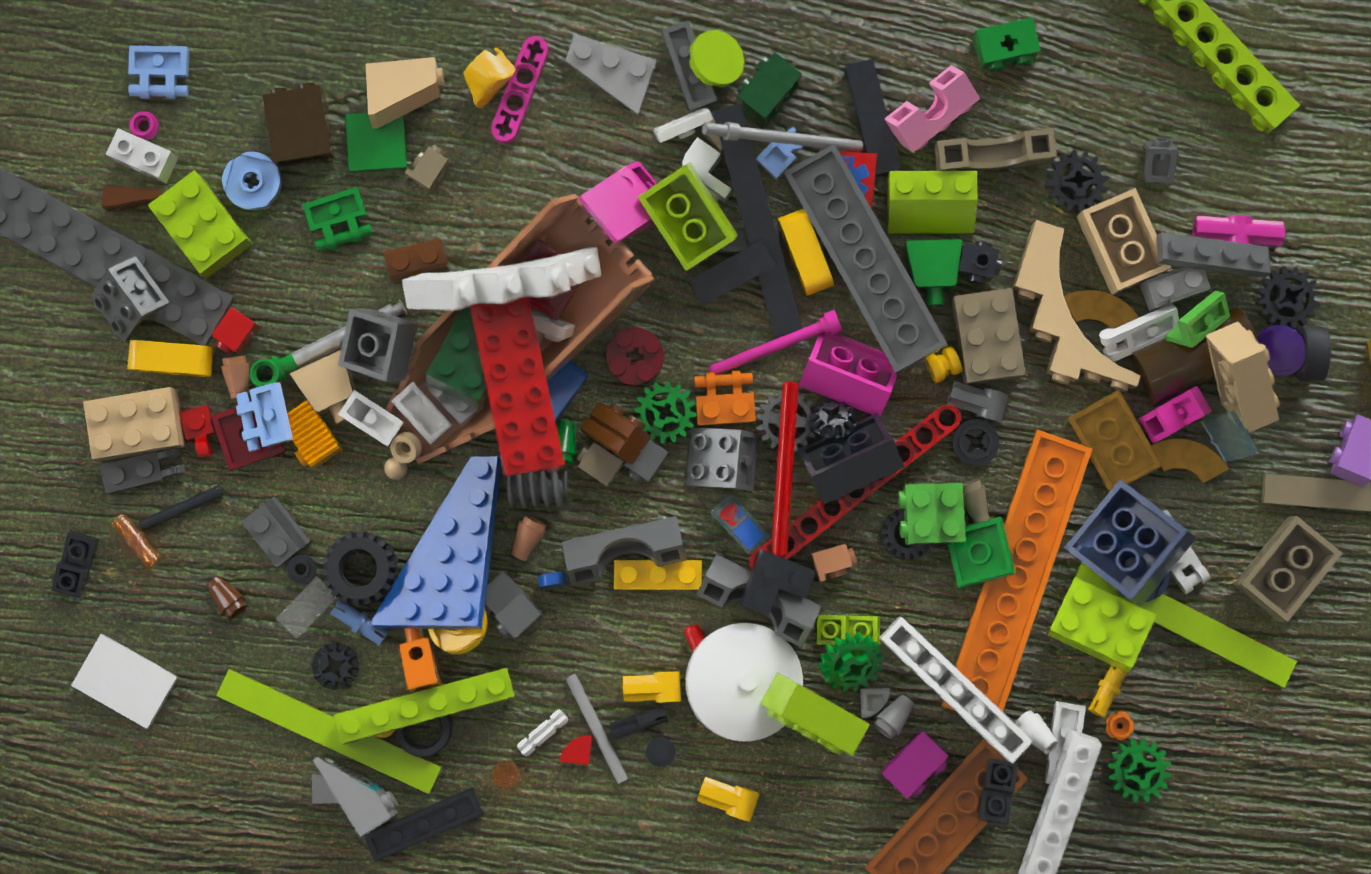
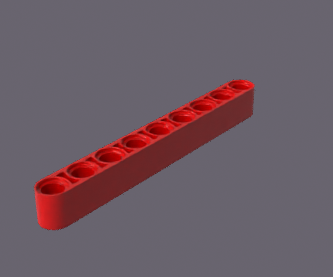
M943 405L894 442L896 447H903L908 453L907 460L903 462L904 468L960 424L961 414L955 406ZM947 411L952 414L954 421L951 426L946 427L940 423L939 415L941 412ZM919 429H925L930 433L931 440L928 444L923 445L917 441L916 433ZM904 468L891 476L884 477L882 480L870 483L862 489V495L859 498H852L848 494L843 495L842 498L835 501L839 505V513L836 516H828L824 511L822 500L817 502L789 524L788 537L793 540L794 546L790 552H787L786 557L781 558L789 559ZM811 518L815 521L817 528L813 534H805L801 530L800 524L803 519ZM772 538L750 556L749 566L751 570L754 567V559L759 554L760 549L771 553Z

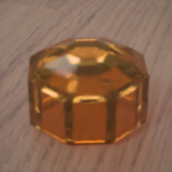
M501 760L492 768V781L499 788H512L520 780V767L513 760Z

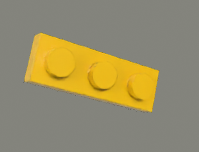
M614 560V590H699L702 583V560H686L657 567L652 560Z

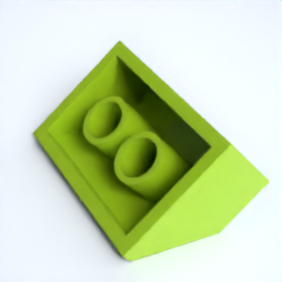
M691 162L638 196V199L685 271L731 243L738 236Z
M890 171L887 176V234H974L978 200L977 171Z

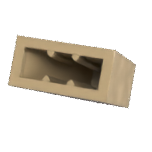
M435 57L366 64L368 116L372 129L380 128L440 97L439 86L444 85L443 68H437Z

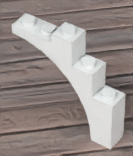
M587 247L562 255L507 266L458 272L422 273L403 279L402 283L407 309L458 310L476 303H505L523 296H553L571 290L570 286L602 275L597 247Z

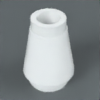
M1027 711L1015 723L1033 741L1031 744L1042 750L1045 754L1052 752L1058 745V741L1038 713L1034 714L1032 711Z

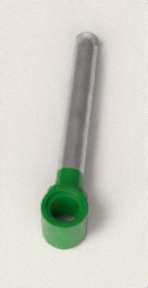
M401 300L393 306L389 304L377 310L396 317L403 313L407 315L406 307ZM346 326L281 359L275 356L271 359L256 361L250 369L251 381L257 387L271 383L282 384V382L288 380V374L342 348ZM267 368L273 369V378L269 382H261L260 373Z

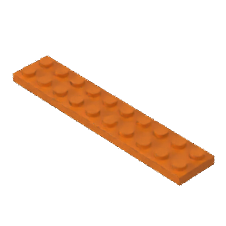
M1038 429L1035 431L1004 521L1017 575L983 583L954 666L1002 712L1093 450L1092 448ZM944 700L942 701L941 706L954 710Z

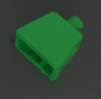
M962 239L905 242L904 252L909 276L917 291H926V306H943V290H952L956 287Z

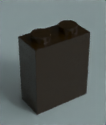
M311 82L298 85V89L287 90V88L280 87L271 89L269 94L262 95L273 163L278 168L335 158L325 94L320 85H315V83Z

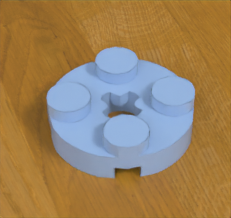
M246 152L235 160L232 159L226 165L222 176V185L228 198L237 207L248 211H257L269 208L277 199L281 191L282 178L279 168L269 157L258 152ZM252 174H256V179L259 181L258 186L248 189L249 185L245 183V179L251 178Z

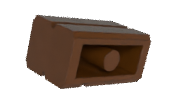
M440 238L430 240L427 244L422 242L383 252L389 278L394 285L402 283L403 279L422 273L450 271L444 244Z
M597 403L590 413V418L587 417L581 426V432L622 460L633 464L639 456L640 450L650 440V435L643 430L645 424L632 415L626 419L624 417L626 412L611 403L609 408L602 403Z

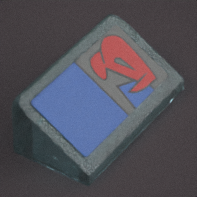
M732 494L710 511V514L748 556L770 537Z

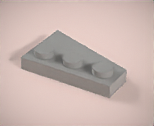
M574 34L565 60L566 64L593 84L598 85L616 101L629 108L635 115L639 116L656 60Z

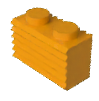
M308 400L287 413L293 440L290 441H293L298 448L294 453L304 467L309 465L310 468L315 469L343 450L320 414L316 413Z

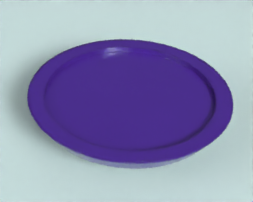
M1285 325L1270 326L1258 336L1259 345L1264 344L1268 350L1270 360L1267 361V365L1272 374L1278 376L1291 375L1304 364L1306 358L1305 342L1301 335L1291 327Z

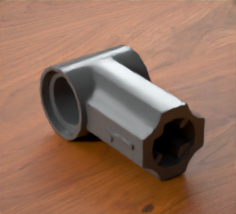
M954 381L948 396L947 405L955 406L958 410L976 414V417L979 419L1001 424L1009 395L993 389L984 388L982 390Z

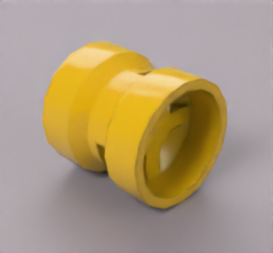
M952 346L943 349L941 355L932 354L924 358L927 369L936 384L944 381L949 373L955 376L963 372L960 359Z

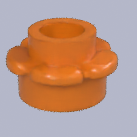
M1126 712L1111 713L1106 719L1107 726L1105 729L1111 738L1115 737L1117 740H1125L1134 731V721L1130 719V715ZM1121 723L1122 728H1117V724Z

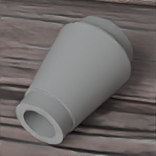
M901 694L899 698L875 717L877 720L873 724L874 727L889 739H892L895 735L899 736L915 706L914 703Z

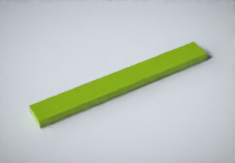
M1081 562L1075 575L1076 578L1126 600L1117 593L1114 587ZM1164 594L1152 601L1144 602L1141 608L1157 615L1153 623L1282 688H1285L1297 661Z
M228 669L216 695L427 794L431 793L442 769V766L423 757L413 756L405 752L403 748L378 737H371L343 745L340 743L334 716L232 669Z

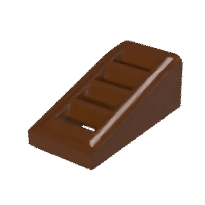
M106 185L103 189L102 208L108 212H115L147 206L164 192L161 189Z

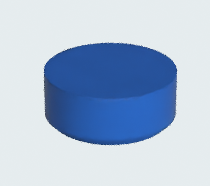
M565 572L543 574L537 578L539 589L555 588L568 584Z

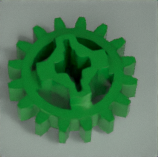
M666 381L664 388H660L658 382H655V390L651 392L650 389L645 388L646 397H637V401L642 405L641 407L634 408V413L641 414V417L637 419L645 424L643 430L651 433V441H654L656 437H660L661 445H664L666 438H670L674 444L676 443V435L680 434V436L686 438L687 435L684 429L686 427L689 429L694 428L689 419L697 418V413L690 411V408H693L696 403L695 401H687V398L690 396L689 391L683 394L680 393V384L672 389L670 388L669 381ZM669 394L665 400L658 402L652 400L657 395ZM678 399L685 408V416L677 412L676 404ZM666 406H670V413L674 417H666L664 420L660 419V412L656 408L665 409ZM646 410L654 415L655 421L652 427L646 419ZM671 424L679 426L673 431L662 432L665 426Z
M849 632L845 633V639L840 640V638L835 637V645L827 644L825 646L828 653L820 654L822 663L819 664L822 675L825 682L830 683L834 690L840 686L842 691L846 692L849 687H852L854 692L858 691V685L862 684L868 687L867 680H876L878 678L875 671L883 670L880 663L884 660L877 641H873L869 634L863 638L861 632H857L855 637H851Z
M1132 738L1128 739L1129 746L1127 747L1122 743L1117 744L1120 752H1110L1114 762L1106 763V766L1112 769V773L1106 775L1107 779L1115 780L1111 788L1113 790L1121 788L1120 797L1124 799L1131 794V801L1137 803L1139 796H1141L1144 802H1149V794L1157 798L1160 797L1157 789L1159 787L1167 789L1168 786L1163 780L1164 778L1172 777V774L1165 772V768L1171 766V762L1162 760L1167 754L1166 751L1160 750L1156 752L1158 744L1152 742L1147 747V740L1144 738H1140L1138 745ZM1141 750L1148 752L1154 758V761L1145 760ZM1127 755L1128 760L1126 764L1120 768L1123 759ZM1137 763L1138 765L1149 767L1140 772L1141 777L1129 773L1137 769ZM1157 773L1155 781L1150 785L1149 781ZM1123 780H1132L1137 790L1129 788Z

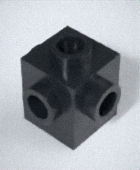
M976 241V244L965 242L961 248L958 275L968 277V282L973 284L985 285V281L990 282L994 275L999 276L1002 259L998 258L999 250L993 249V244L988 242ZM977 260L981 261L983 266L979 265Z

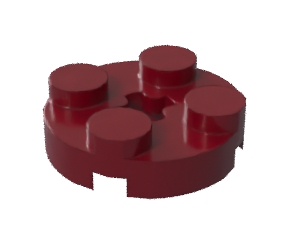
M632 327L619 331L611 339L606 351V362L610 372L619 382L629 386H641L650 382L660 373L664 363V351L660 340L652 332L643 328ZM634 349H639V354L643 355V360H638L636 365L631 364V359L627 357V353H632Z

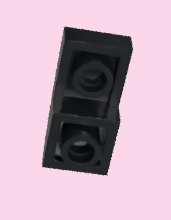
M74 531L67 533L62 559L57 563L51 591L76 598L81 597L92 567L99 538Z
M988 758L978 820L1002 825L1009 824L1018 763Z

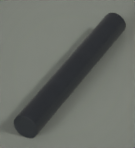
M217 485L140 520L139 525L144 532L224 496L220 485Z

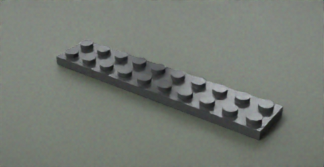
M0 168V234L95 287L98 286L107 269L136 256L169 301L166 308L149 317L202 346L209 345L213 338L211 334L235 300L233 296Z

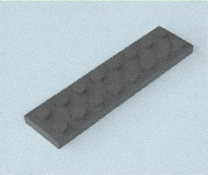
M832 144L784 171L786 178L895 373L897 374L948 346L836 145Z

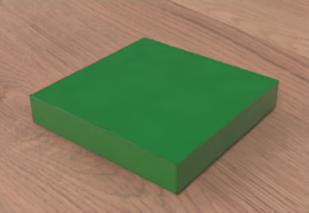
M368 113L345 114L348 168L350 173L407 169L404 115L380 128L372 129Z
M1002 517L965 526L966 542L947 543L959 589L1017 575Z

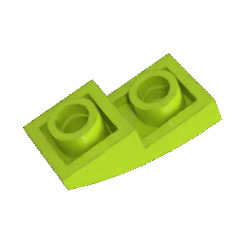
M818 615L817 644L835 645V637L843 640L847 632H849L851 637H855L857 632H861L863 638L869 634L873 641H877L880 646V616Z

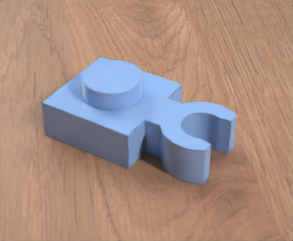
M793 127L787 132L795 133L796 129ZM771 142L756 160L777 180L796 161L797 158L792 152L799 151L804 146Z

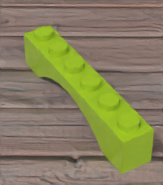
M504 668L334 714L340 743L346 745L421 722L514 699L515 694L508 669Z

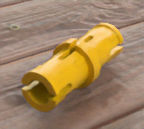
M1112 665L1110 666L1104 679L1098 683L1100 687L1088 707L1090 712L1105 718L1115 696H1119L1121 692L1119 688L1127 672Z

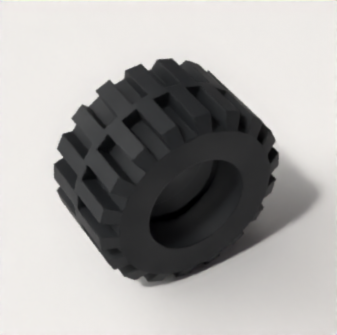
M357 531L355 533H346L345 536L335 539V543L332 546L329 545L326 550L328 553L322 560L324 569H321L322 576H325L326 581L324 584L326 588L332 591L331 594L347 604L370 605L381 601L384 596H387L396 581L397 574H399V568L397 567L399 560L393 552V547L385 539L372 533ZM358 551L370 553L375 558L377 564L375 578L365 586L353 585L345 575L347 559Z

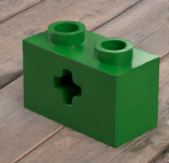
M1033 17L978 29L973 36L980 69L989 68L990 72L1006 68V64L1017 62L1019 66L1032 63L1041 51ZM1004 42H1007L1008 46H1013L1011 51H1008L1007 47H1002Z

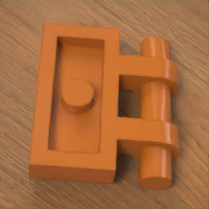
M739 370L732 371V374L715 375L713 372L706 373V376L694 377L695 388L707 387V396H696L698 426L756 422L754 392L742 393V385L753 384L752 373H741ZM733 385V394L716 395V387Z

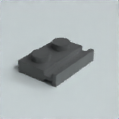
M273 496L271 500L241 521L276 568L282 566L301 551L302 548L312 542L277 496Z

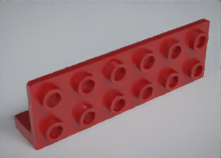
M523 296L505 303H476L470 305L504 474L512 476L547 469L548 473L560 471L565 464L529 296Z

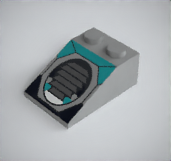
M328 754L313 760L360 837L398 813L396 807L399 806L398 802L390 791L385 792L383 787Z

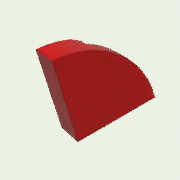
M584 735L572 740L564 748L560 762L589 765L592 735Z

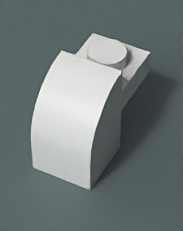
M697 137L685 154L682 167L691 162L716 202L720 200L725 203L731 195L732 189L711 175V172L721 159V153Z

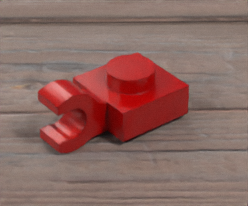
M203 405L179 412L185 438L187 441L195 440L198 457L206 458L213 456L208 436L217 433L211 419L210 406Z

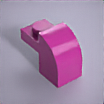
M1198 386L1155 408L1138 420L1152 444L1207 415L1212 410Z

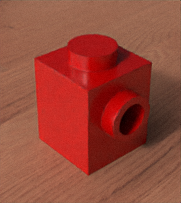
M231 306L211 335L218 340L215 345L230 355L232 351H235L241 355L260 326Z

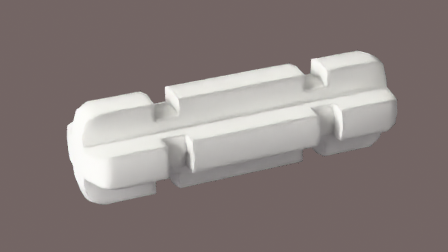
M559 709L550 716L551 719H546L529 734L530 737H525L518 743L517 748L524 756H529L536 750V746L539 747L557 732L556 729L558 727L561 728L568 722V718L563 711Z

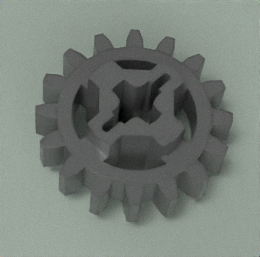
M781 390L778 391L777 399H774L771 395L767 396L769 405L761 404L759 407L764 411V414L756 415V419L762 421V425L756 428L757 431L765 432L761 440L764 442L770 439L772 441L770 449L772 450L779 445V438L773 435L768 424L775 426L778 431L780 430L779 419L781 411L779 413H770V411L781 403ZM803 393L799 395L797 405L802 408L806 418L800 417L797 413L796 430L805 429L800 437L795 439L794 452H797V444L800 443L803 447L808 445L806 437L814 439L816 436L811 431L812 427L809 422L810 408L813 405V401L805 404L803 402L805 394Z

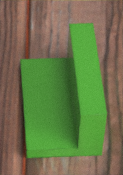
M1215 290L1177 321L1178 325L1165 335L1166 341L1191 348L1201 342L1206 335L1212 333L1230 318L1225 293Z

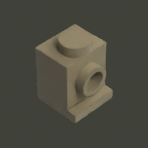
M435 145L431 148L428 147L425 153L421 151L413 162L414 170L411 171L407 168L405 172L407 178L433 193L451 165L446 158L448 154Z

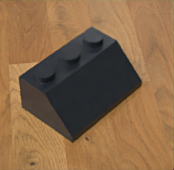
M878 413L856 422L855 429L845 437H823L797 449L823 504L837 501L845 494L856 489H863L870 483L882 477L891 476L904 468L894 440Z

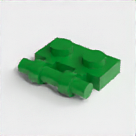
M358 187L302 204L310 231L315 233L323 230L325 238L314 241L318 252L326 249L332 251L338 249V245L351 241L357 243L363 241L364 237L373 235L370 224L359 227L357 219L368 216ZM348 223L350 230L334 235L332 227Z

